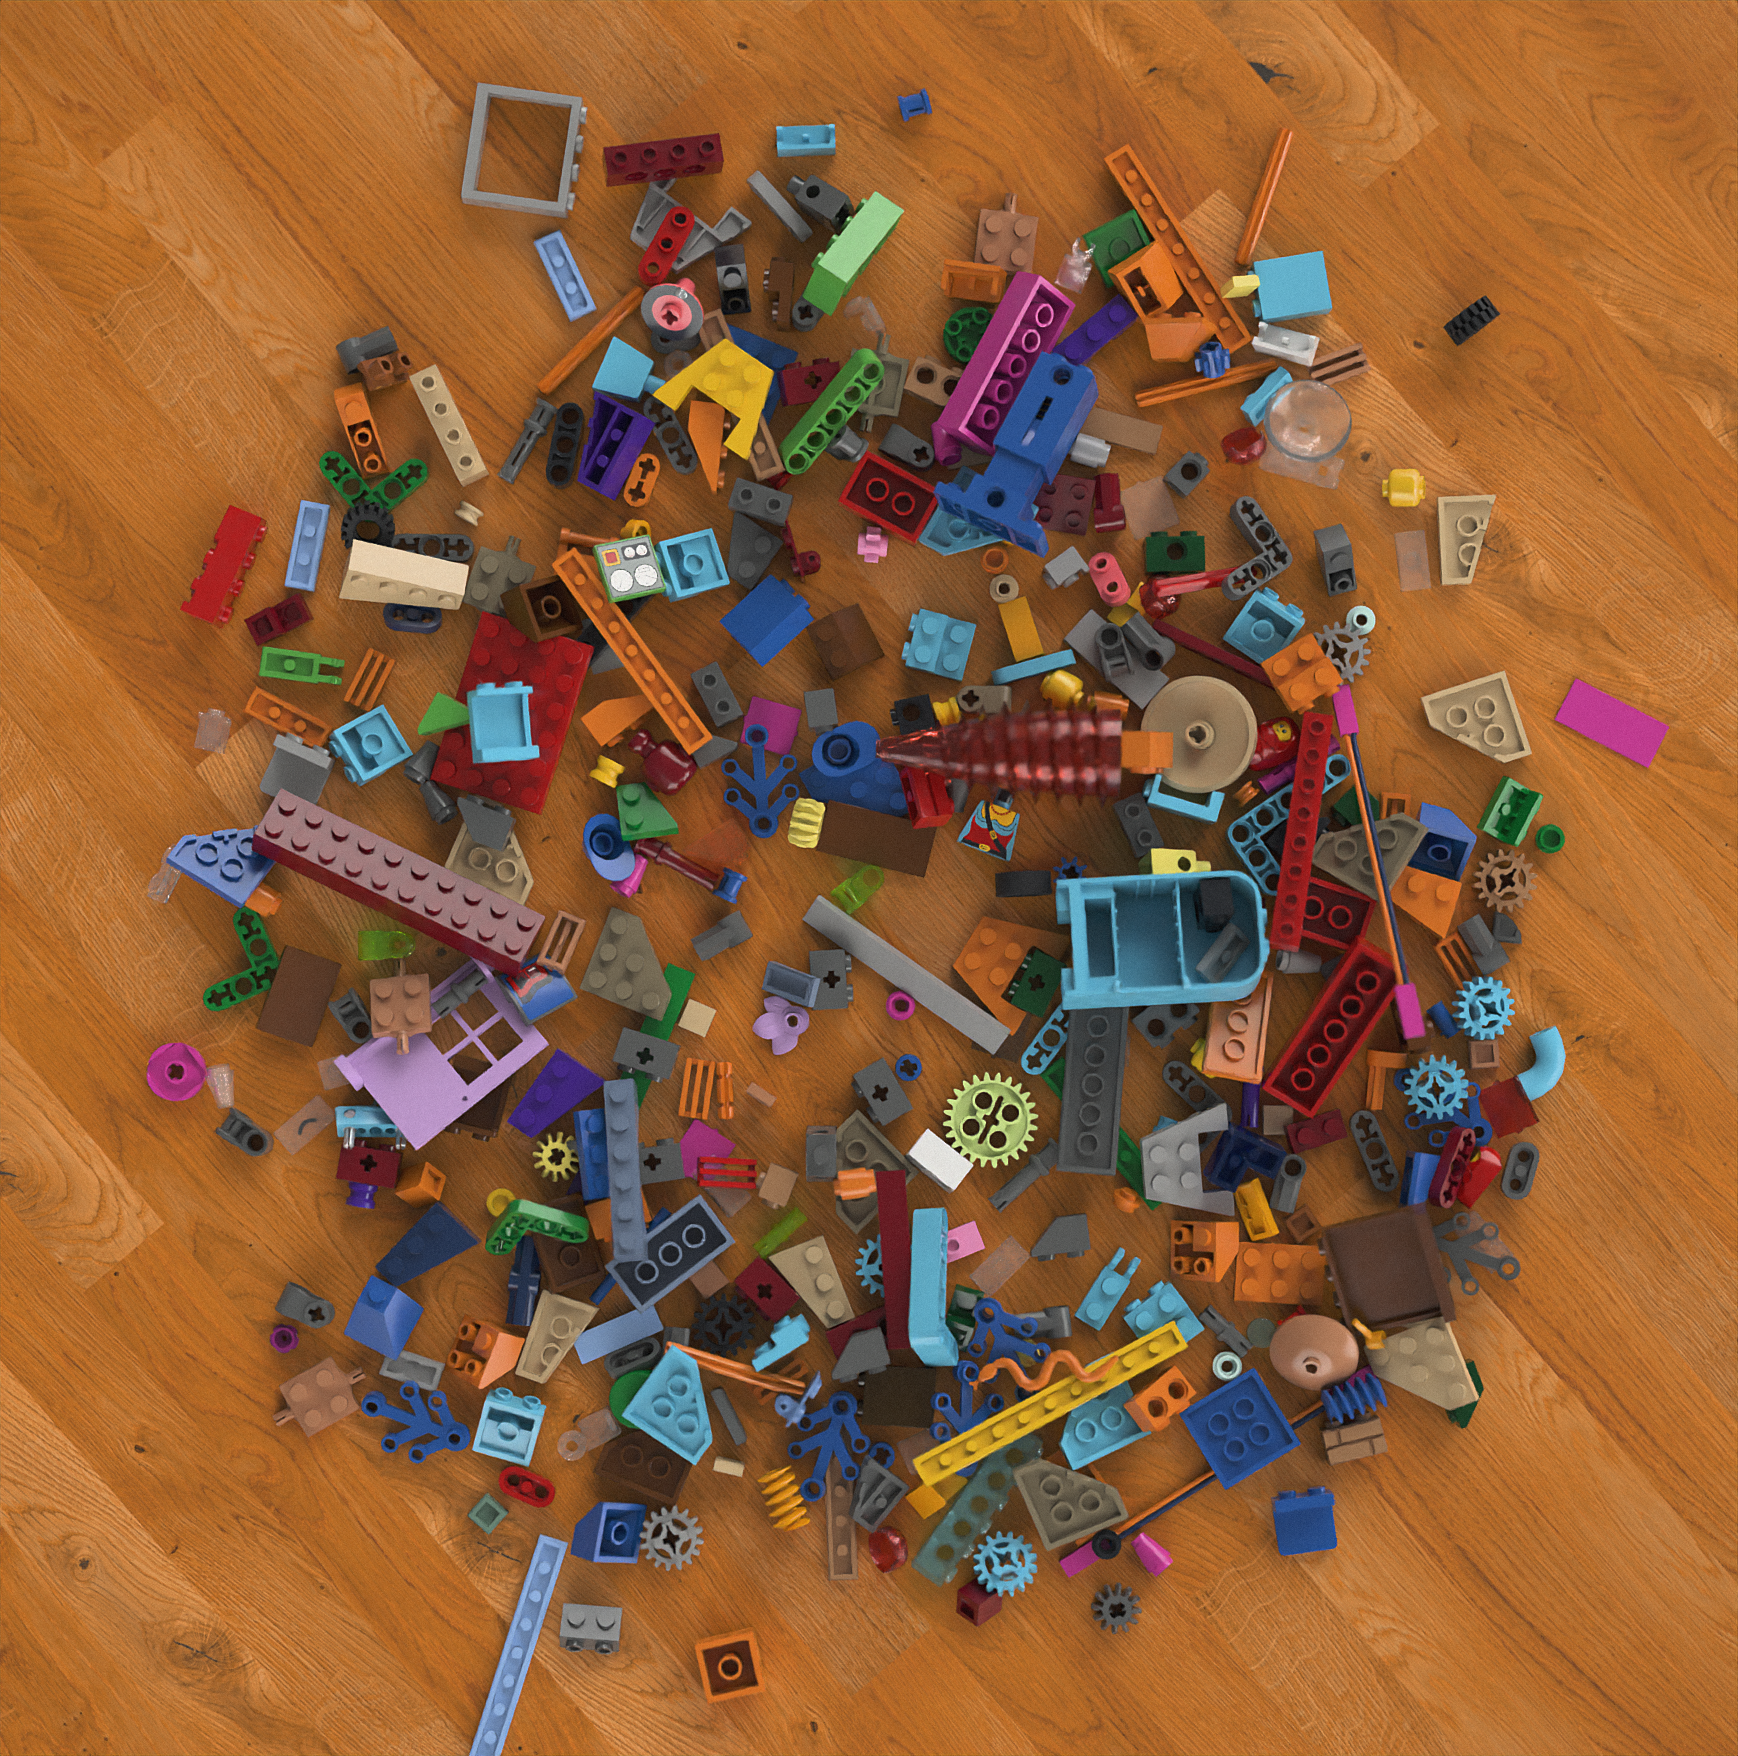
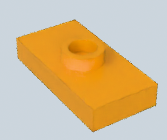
M1255 1178L1231 1186L1251 1242L1278 1234L1279 1231L1259 1179Z

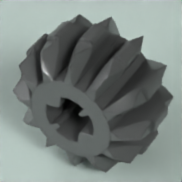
M1116 1582L1115 1591H1111L1110 1586L1106 1584L1104 1585L1107 1593L1105 1596L1098 1591L1095 1593V1597L1101 1603H1091L1092 1609L1099 1610V1612L1093 1615L1094 1621L1103 1619L1100 1625L1102 1630L1107 1629L1111 1624L1112 1634H1117L1118 1625L1122 1626L1124 1632H1128L1129 1628L1126 1622L1129 1621L1136 1625L1138 1620L1132 1614H1141L1142 1612L1140 1607L1133 1606L1140 1601L1138 1595L1129 1597L1133 1591L1130 1586L1121 1592L1120 1582ZM1119 1602L1123 1603L1121 1604L1123 1610L1121 1613L1116 1611L1114 1614H1111L1110 1605L1112 1603L1114 1605L1119 1604Z

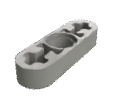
M758 170L746 180L751 189L799 242L803 243L813 234L807 223Z

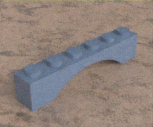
M633 1079L603 1081L614 1257L618 1263L648 1260L639 1163L637 1085Z

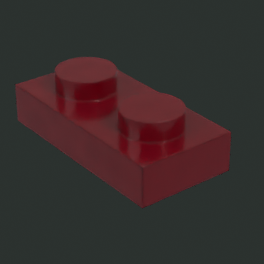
M1333 1109L1315 1115L1312 1119L1309 1117L1283 1126L1291 1154H1298L1348 1137L1340 1109Z

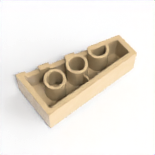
M353 539L343 570L339 598L459 610L465 594L469 566Z

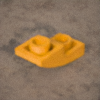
M1026 596L999 604L1000 614L1016 663L1045 656Z

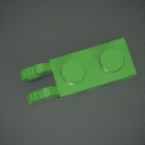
M263 646L259 676L312 684L320 682L341 685V678L332 675H320L321 664L334 668L344 667L345 661L322 657L321 654Z

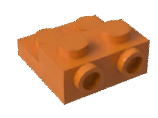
M1312 633L1307 634L1260 663V666L1290 714L1297 710L1301 715L1304 711L1311 709L1315 706L1313 703L1314 699L1321 695L1325 699L1340 691L1338 685L1343 682L1328 656H1325Z

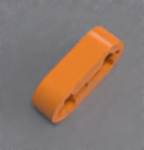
M642 454L636 459L626 483L624 498L632 508H643L648 504L661 471L660 462L652 454ZM648 460H651L652 466L656 469L654 472L649 471L646 479H642L643 469L640 467V464H646ZM639 482L643 483L641 492L645 495L644 499L639 498L637 502H633V497L629 492L631 490L636 491Z

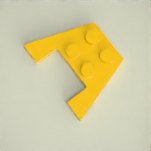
M725 338L657 389L653 396L676 412L692 387L707 395L741 419L724 445L747 461L751 453V445L754 436H756L758 422L762 409L765 406L774 372Z

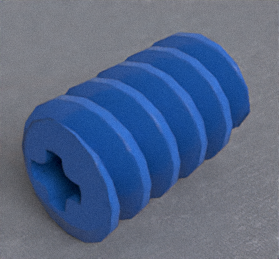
M1370 1373L1365 1374V1383L1359 1377H1355L1354 1387L1348 1381H1344L1343 1391L1337 1385L1332 1386V1395L1325 1389L1321 1390V1400L1331 1424L1332 1417L1343 1423V1413H1347L1351 1419H1354V1409H1358L1362 1415H1365V1405L1367 1404L1373 1411H1376V1401L1378 1400L1384 1407L1388 1406L1378 1377L1376 1376L1375 1379Z

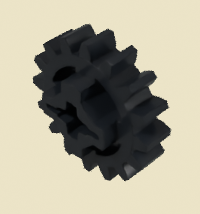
M722 1293L721 1300L719 1301L712 1295L710 1296L711 1304L708 1305L702 1301L700 1306L704 1311L702 1313H694V1316L699 1319V1322L692 1324V1328L699 1329V1333L694 1336V1340L702 1339L704 1342L700 1348L703 1350L709 1346L711 1348L710 1354L714 1355L716 1351H721V1356L725 1358L727 1351H731L736 1356L738 1354V1346L743 1349L748 1347L744 1341L745 1338L753 1340L754 1335L748 1332V1330L755 1328L756 1323L749 1322L748 1319L754 1313L753 1311L745 1312L744 1309L747 1306V1302L745 1301L740 1305L737 1304L736 1295L733 1296L731 1301L727 1300L726 1293ZM718 1307V1315L714 1319L705 1320L706 1315L712 1309ZM729 1307L735 1309L743 1320L735 1319L729 1313ZM723 1312L725 1313L726 1322L732 1324V1327L727 1329L725 1339H723L721 1328L716 1327V1324L720 1323L723 1317ZM705 1331L712 1332L718 1338V1344L711 1341ZM743 1331L737 1341L729 1344V1337L734 1332Z

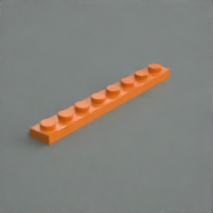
M1126 144L1103 159L1104 164L1132 208L1135 209L1153 241L1157 240L1196 309L1202 317L1208 318V321L1216 326L1214 337L1221 344L1222 349L1228 348L1231 355L1252 342L1251 335L1228 299L1222 298L1220 287L1130 145Z
M572 548L551 564L687 753L689 755L693 754L712 740V735L616 603L608 602L603 585L576 548Z

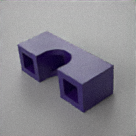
M1118 294L1058 344L1052 352L1062 355L1068 363L1077 366V364L1085 365L1103 346L1111 340L1114 341L1136 322L1138 315L1122 296Z

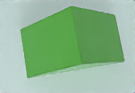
M437 692L417 728L419 735L427 736L469 724L468 707L444 693Z

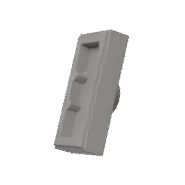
M402 1349L396 1361L385 1356L379 1374L401 1382L413 1380L419 1385V1388L434 1392L437 1391L445 1363Z

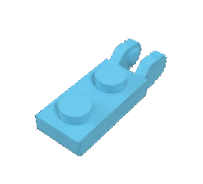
M1121 1247L1117 1249L1108 1265L1103 1267L1074 1316L1098 1331L1101 1330L1131 1282L1129 1279L1141 1261L1139 1258L1134 1257L1129 1262L1123 1276L1115 1272V1267L1124 1257L1125 1250Z

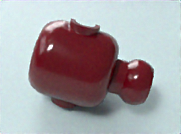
M642 728L627 744L628 749L632 753L639 754L644 759L640 765L641 773L646 778V784L657 793L661 791L667 796L676 795L698 770L696 761L691 757L692 754L689 755L681 743L677 744L671 739H664L658 744L647 729Z

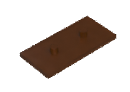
M829 799L816 851L924 878L937 827L928 826L927 828L914 829L910 819Z

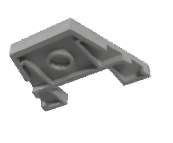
M677 179L653 181L649 184L645 199L642 202L630 234V239L645 251L648 249L668 211L673 207L682 206L666 194ZM730 207L713 229L694 215L693 231L671 271L677 274L713 252L714 247H721L749 230L752 222L733 207ZM679 216L675 218V221L683 224L685 219ZM664 241L661 243V245L664 248H670L672 246V244L669 241Z
M1224 1101L1213 1104V1107L1207 1110L1198 1111L1181 1122L1172 1123L1139 1139L1143 1190L1146 1199L1235 1216L1233 1189L1228 1187L1202 1191L1198 1133L1228 1130L1227 1106Z

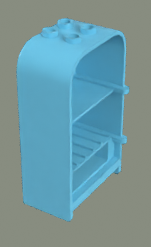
M1227 870L1056 880L1057 925L1071 924L1074 968L1061 970L1062 1010L1234 1001L1245 998L1258 985L1263 972L1264 962H1267V955H1269V938H1264L1265 926H1267V911L1262 909L1258 886L1249 876L1241 872ZM1229 878L1234 914L1229 923L1238 926L1250 943L1221 983L1208 984L1195 968L1222 931L1207 933L1206 929L1197 930L1193 894L1200 881Z

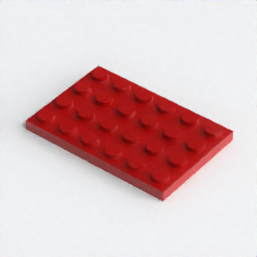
M482 611L455 700L468 707L467 692L477 690L476 685L494 683L495 688H505L504 683L522 682L523 687L532 686L533 692L528 694L532 746L538 745L539 757L530 760L473 763L469 723L445 730L430 779L542 815L594 646L563 636L535 643L510 624L508 619Z

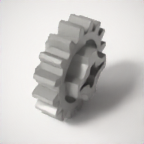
M1335 622L1334 629L1332 630L1327 625H1324L1323 635L1318 632L1313 634L1317 639L1318 645L1320 646L1326 640L1328 648L1325 656H1328L1332 664L1339 668L1341 671L1339 675L1342 680L1347 678L1350 683L1354 682L1352 674L1356 673L1362 676L1364 673L1360 666L1369 665V662L1363 659L1364 655L1371 653V650L1363 649V645L1368 641L1367 638L1360 640L1358 635L1361 630L1357 629L1352 633L1349 623L1346 624L1344 629H1340L1339 623ZM1335 634L1345 635L1353 641L1349 643L1338 641ZM1334 645L1338 649L1344 648L1346 650V653L1343 655L1345 667L1338 658H1331V654L1334 652ZM1358 650L1357 662L1351 668L1349 663L1351 653Z
M675 1505L672 1512H668L666 1506H662L660 1515L655 1511L651 1512L652 1522L649 1520L644 1521L643 1525L648 1531L640 1532V1537L646 1539L640 1547L641 1549H649L645 1557L647 1560L652 1557L656 1558L655 1567H658L663 1562L665 1563L666 1571L670 1570L672 1564H676L678 1570H681L682 1561L685 1560L688 1564H692L693 1560L690 1555L699 1556L700 1550L695 1546L704 1542L703 1538L697 1537V1534L703 1531V1527H695L694 1524L698 1520L697 1516L690 1519L687 1517L689 1509L686 1508L682 1513H679L678 1506ZM673 1518L684 1522L687 1526H678L674 1523ZM661 1522V1533L652 1537L653 1529ZM668 1528L672 1531L673 1535H679L676 1540L675 1549L670 1540L665 1541L664 1539L667 1537ZM692 1538L690 1547L682 1554V1543ZM662 1548L668 1551L670 1557L662 1555L656 1549Z

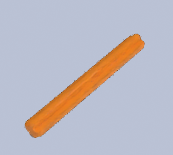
M1279 128L1234 260L1239 266L1248 267L1251 263L1293 137V132L1289 129Z
M638 285L634 286L537 384L538 390L543 395L550 396L642 303L646 292Z
M1270 358L1225 369V374L1218 378H1206L1204 375L1140 390L1135 393L1136 403L1138 407H1144L1267 377L1270 373L1277 370L1275 360Z
M667 1341L663 1351V1355H665L673 1344L695 1359L699 1368L797 1398H801L805 1391V1384L801 1381L762 1369L757 1372L755 1367L671 1341Z

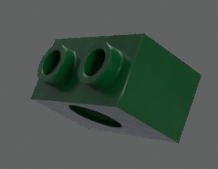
M1158 531L1151 532V537H1145V575H1183L1205 572V536H1197V531H1181L1180 536H1168V532ZM1169 546H1178L1182 551V557L1178 560L1169 558L1167 555V548Z

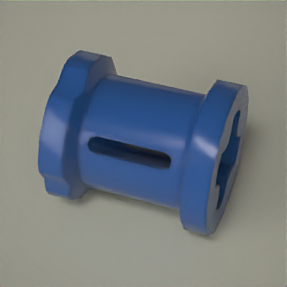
M925 88L921 89L920 93L904 98L901 95L897 96L904 122L909 121V117L925 112L932 114Z
M724 867L723 872L725 874L718 889H715L712 894L736 904V896L742 883L747 881L748 877Z

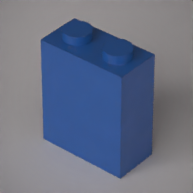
M772 574L719 621L729 634L762 667L814 620L807 611L811 607L800 594L794 597L792 594L795 590L785 579L779 582Z

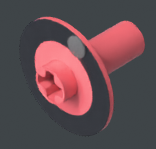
M681 278L676 284H659L646 292L641 303V313L645 323L653 332L663 338L674 341L689 339L699 332L704 321V312L699 300L694 295L696 290L695 284L690 279Z

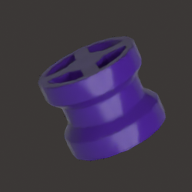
M349 1181L348 1187L351 1191L350 1196L346 1198L345 1204L374 1209L375 1201L373 1197L374 1193L378 1191V1186Z

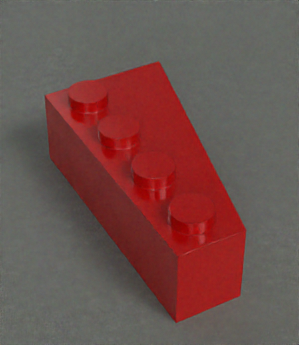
M229 505L214 536V543L217 546L215 549L210 548L202 561V569L205 571L203 575L194 578L190 587L192 598L190 602L183 601L180 608L182 612L220 629L223 628L224 624L228 625L234 614L232 604L235 597H240L244 590L246 582L243 581L246 570H251L257 557L254 551L257 544L262 543L266 537L268 527L265 525L267 521L257 515Z

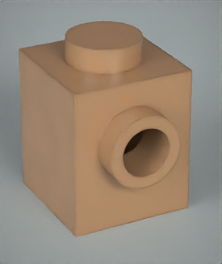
M771 1162L768 1172L761 1171L756 1183V1188L760 1189L758 1196L763 1198L761 1203L777 1210L779 1205L785 1207L799 1173Z

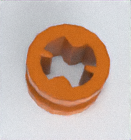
M1251 780L1231 796L1233 800L1237 799L1239 801L1238 806L1240 808L1260 791L1258 788L1252 787L1253 782Z

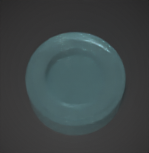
M1256 1318L1247 1327V1338L1256 1347H1269L1276 1327L1266 1318Z

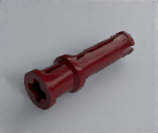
M655 837L638 840L633 849L634 853H643L653 859L654 864L657 866L665 864L711 892L714 884L705 880L704 877L716 882L720 876L719 874H715L671 849L672 845L668 841L662 842Z

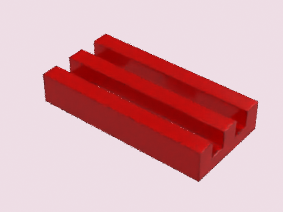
M699 1156L697 1157V1187L755 1190V1178L757 1177L755 1166H757V1159ZM704 1164L748 1166V1171L704 1168ZM704 1175L748 1177V1182L704 1180Z

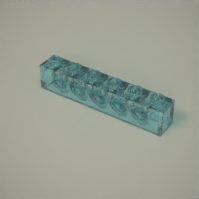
M1030 1432L987 1455L913 1558L911 1567L939 1587H941L944 1581L949 1584L958 1571L955 1567L961 1557L965 1560L969 1557L976 1546L972 1543L979 1533L982 1536L986 1533L993 1522L989 1519L996 1509L1001 1511L1010 1498L1007 1493L1013 1485L1018 1487L1012 1469L1038 1459L1044 1451V1448L1041 1447L1044 1443L1043 1439ZM1016 1448L1022 1452V1458L1019 1462L1009 1463L1006 1460V1453L1010 1449ZM993 1473L1003 1474L1005 1477L1004 1484L1000 1487H992L988 1483L990 1475ZM984 1497L988 1501L986 1509L983 1511L972 1509L971 1503L973 1499ZM959 1521H966L970 1524L971 1529L968 1534L961 1536L955 1533V1524ZM940 1546H950L954 1551L953 1555L946 1560L939 1558L936 1553Z

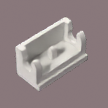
M1260 322L1258 336H1254L1252 345L1255 352L1311 367L1320 339L1316 336Z
M928 1128L904 1156L949 1194L956 1189L973 1167L972 1163Z

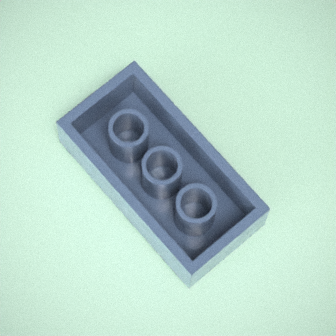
M699 1194L646 1234L648 1260L618 1263L614 1258L605 1267L641 1314L735 1243V1240Z

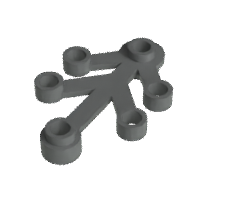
M1461 1211L1457 1212L1452 1219L1434 1227L1432 1226L1438 1249L1448 1253L1462 1281V1291L1469 1296L1475 1295L1479 1291V1282L1472 1276L1464 1259L1497 1270L1498 1275L1504 1280L1515 1279L1520 1273V1263L1516 1257L1505 1255L1497 1258L1469 1248L1485 1239H1496L1499 1234V1228L1496 1223L1486 1222L1480 1229L1454 1241L1441 1238V1236L1455 1229L1466 1230L1470 1226V1216L1466 1212ZM1465 1216L1468 1221L1467 1224L1459 1226L1456 1223L1457 1217ZM1487 1226L1495 1228L1496 1232L1493 1236L1485 1234L1484 1229ZM1505 1264H1512L1514 1271L1510 1274L1505 1273L1502 1269ZM1444 1267L1445 1272L1448 1274L1447 1281L1449 1283L1451 1272L1448 1268ZM1473 1281L1476 1284L1475 1290H1466L1465 1283Z

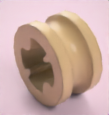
M461 500L459 503L461 508L455 510L454 514L477 526L479 524L477 522L478 517H483L484 513Z

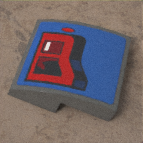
M540 953L525 961L516 978L505 973L495 977L508 1003H513L526 1027L578 998L565 975L558 973L557 970L547 969V966L536 964ZM547 953L546 958L551 960V956Z

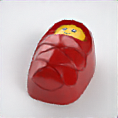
M1286 716L1273 718L1257 727L1256 750L1248 768L1252 771H1262L1286 762L1298 754L1301 732L1299 726L1292 718Z
M1488 1146L1479 1147V1152L1469 1161L1456 1198L1468 1209L1474 1205L1502 1169L1500 1153L1494 1148Z

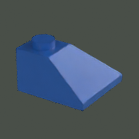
M1422 802L1415 820L1427 826L1429 830L1406 866L1459 882L1477 836L1451 810Z
M1407 1150L1398 1208L1422 1203L1428 1199V1191L1438 1166L1440 1155Z
M371 1275L357 1300L344 1335L396 1361L420 1319L424 1308L398 1288Z
M599 1502L575 1525L570 1554L592 1562L637 1563L642 1538L640 1537V1532L643 1531L647 1505L640 1503Z

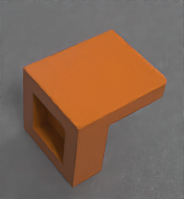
M427 1161L404 1168L401 1171L395 1194L413 1208L437 1202L440 1200L447 1176Z

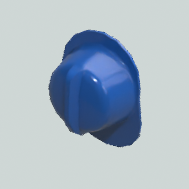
M854 721L834 728L833 731L823 733L817 738L812 748L813 763L818 771L826 776L839 777L869 765L876 759L881 747L880 736L876 729L866 722Z
M597 814L590 818L585 824L582 846L586 857L591 860L593 867L603 878L611 881H622L628 878L634 871L636 861L629 841H622L620 821L609 814Z

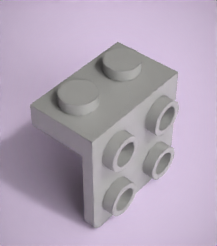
M287 732L286 737L277 734L273 743L277 748L260 783V790L276 797L282 788L316 805L336 760L328 757L330 751L315 744L312 749L303 746L302 742L304 739Z

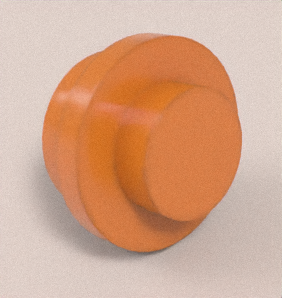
M999 545L986 547L980 555L981 567L989 574H999L1008 566L1009 555Z
M1122 1187V1189H1115L1113 1192L1114 1200L1112 1203L1118 1209L1133 1213L1135 1208L1140 1207L1141 1199L1135 1190L1129 1187Z

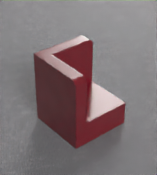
M979 1576L957 1590L956 1613L976 1627H979L1001 1611L1003 1595L1001 1597L998 1596V1589L996 1588L990 1593L987 1592V1582L980 1585L978 1583Z

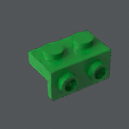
M1503 776L1476 828L1504 844L1518 847L1525 838L1534 815L1539 811L1544 795L1526 788L1510 777Z

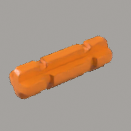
M719 1062L716 1065V1073L719 1075V1079H717V1102L720 1103L718 1118L732 1119L734 1117V1106H731V1102H734L733 1078L731 1079L730 1074H733L732 1063Z

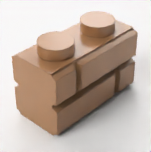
M1366 1411L1365 1415L1361 1413L1355 1414L1352 1421L1340 1423L1337 1419H1334L1332 1424L1330 1421L1325 1422V1428L1319 1429L1327 1463L1333 1466L1388 1452L1379 1416H1371V1412Z

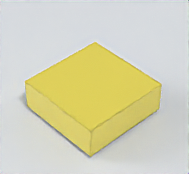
M1258 275L1232 277L1220 288L1222 298L1248 296L1260 286Z

